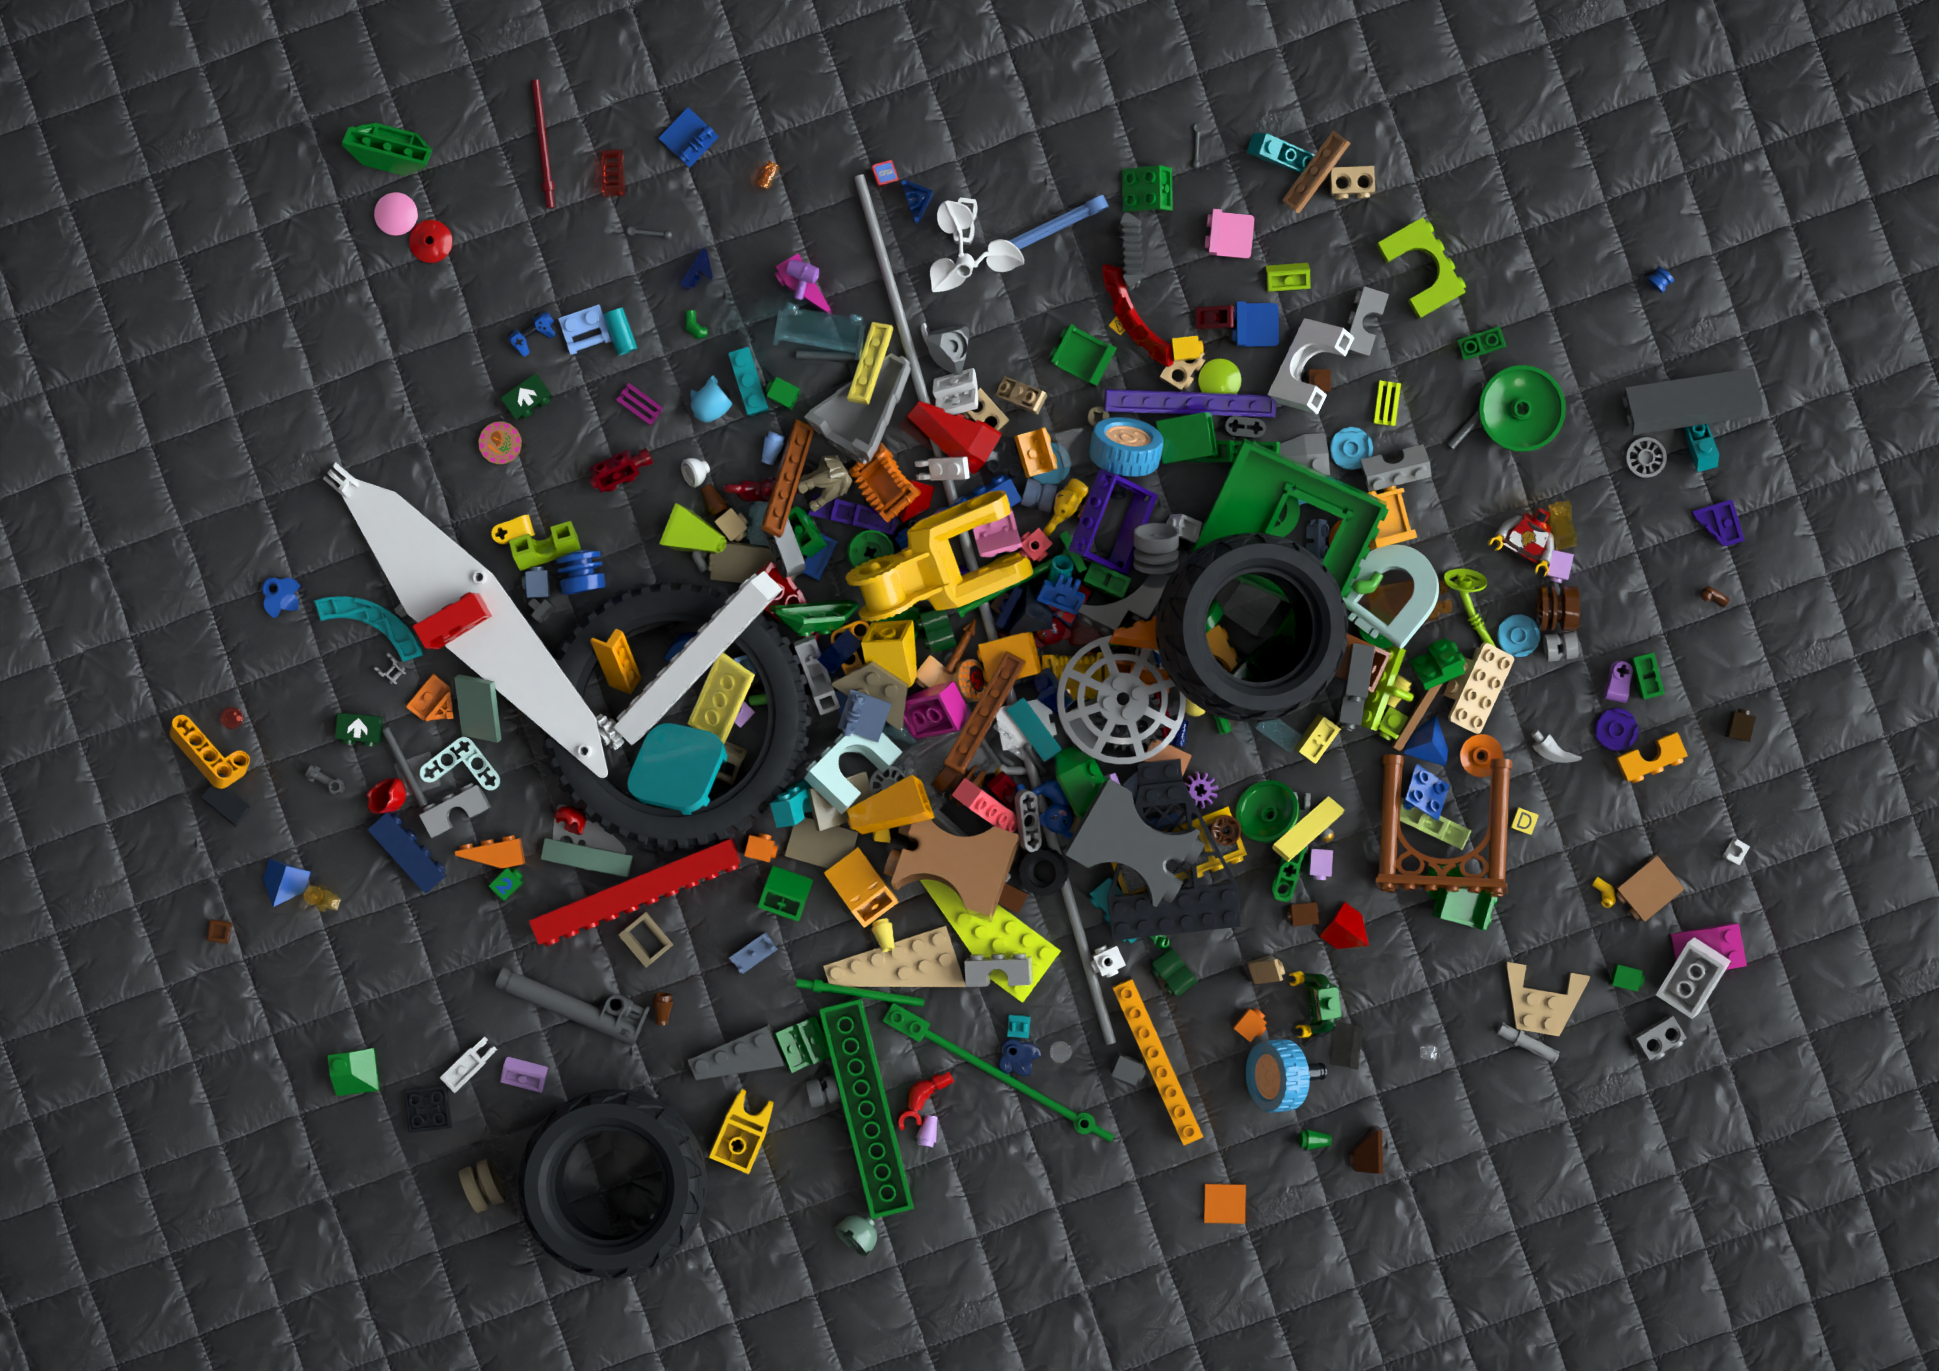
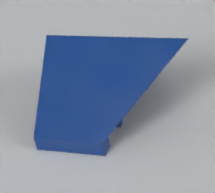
M903 180L901 184L916 225L920 223L933 197V190Z
M1435 715L1411 734L1405 744L1404 754L1445 766L1448 747L1437 715Z
M270 858L263 881L272 906L275 907L305 892L311 871Z

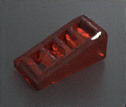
M623 150L601 151L603 195L605 197L624 196ZM618 158V161L607 162L606 159ZM618 167V170H607V168ZM619 176V179H608V177Z

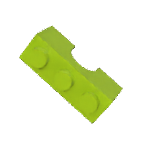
M568 521L550 527L552 535L545 540H534L530 534L509 540L513 558L519 570L522 571L556 560V558H560L567 553L581 551L578 536L572 522Z

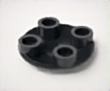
M1000 437L986 460V468L993 476L1006 474L1012 479L1024 470L1014 438Z

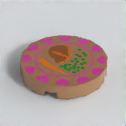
M493 422L487 425L481 432L479 449L483 457L489 462L508 464L520 454L522 438L518 430L511 424Z

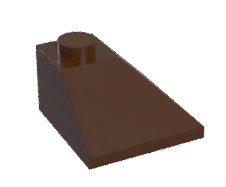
M1373 1126L1352 1147V1153H1349V1166H1353L1355 1172L1383 1174L1382 1129L1379 1126Z

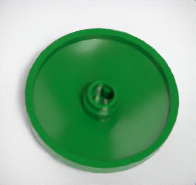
M1526 365L1512 366L1494 375L1485 385L1478 406L1479 419L1488 437L1500 447L1514 452L1533 451L1548 444L1560 431L1566 412L1565 398L1555 379L1539 368Z

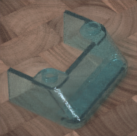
M786 303V306H781L778 311L773 345H778L781 340L856 353L855 359L859 360L863 351L867 321L863 320L861 315L850 314V317L800 309L798 304Z

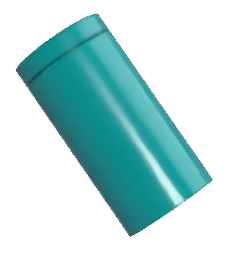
M623 308L603 314L617 356L638 349Z
M1065 555L1054 557L1048 581L1055 583L1060 573L1065 574L1063 582L1066 581L1068 576L1071 577L1074 566L1072 559Z

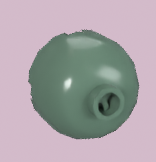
M850 1215L841 1220L835 1227L837 1236L849 1248L851 1246L857 1248L856 1253L860 1256L867 1257L876 1245L877 1232L873 1227L875 1223L868 1216L863 1218L859 1215Z

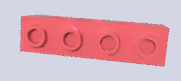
M966 778L963 779L952 794L957 800L995 827L1012 833L1017 830L1016 814Z

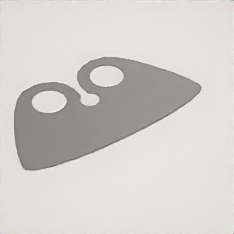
M559 804L558 807H557V809H559V808H561V807H563V806H566V805ZM587 816L586 826L582 835L565 830L564 821L556 823L554 818V840L559 841L562 836H569L574 844H578L579 840H584L585 846L622 854L626 852L623 844L614 835L605 832L604 828L599 826L597 822H590Z

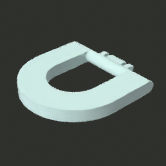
M1387 545L1370 551L1367 558L1361 560L1359 575L1356 579L1352 578L1349 586L1352 587L1353 582L1356 580H1369L1374 571L1382 574L1394 569L1403 570L1410 574L1414 580V592L1408 603L1388 626L1357 603L1364 594H1357L1351 588L1348 597H1343L1346 608L1352 612L1348 616L1351 622L1355 621L1354 624L1367 634L1374 629L1370 634L1371 637L1375 639L1380 633L1402 649L1433 611L1438 599L1439 583L1433 566L1422 553L1404 545Z

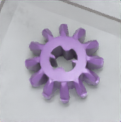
M1195 772L1196 780L1188 775L1187 778L1191 783H1184L1188 787V791L1192 799H1194L1196 806L1198 801H1200V807L1205 808L1204 800L1211 805L1213 802L1208 797L1217 798V794L1212 793L1211 790L1218 789V786H1210L1215 780L1213 777L1206 781L1208 773L1204 772L1202 779H1200L1199 772ZM1199 784H1203V789H1205L1204 794L1200 793L1201 796H1197V791L1194 790L1195 786L1199 787Z

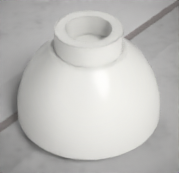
M695 458L684 459L681 464V471L685 481L694 488L701 485L706 478V474L710 472L706 461L701 462Z

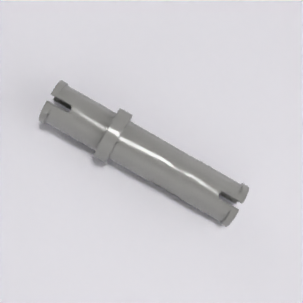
M1503 1022L1499 1025L1496 1035L1513 1042L1514 1046L1517 1047L1519 1045L1553 1064L1558 1059L1560 1051L1524 1034L1523 1030L1518 1031Z

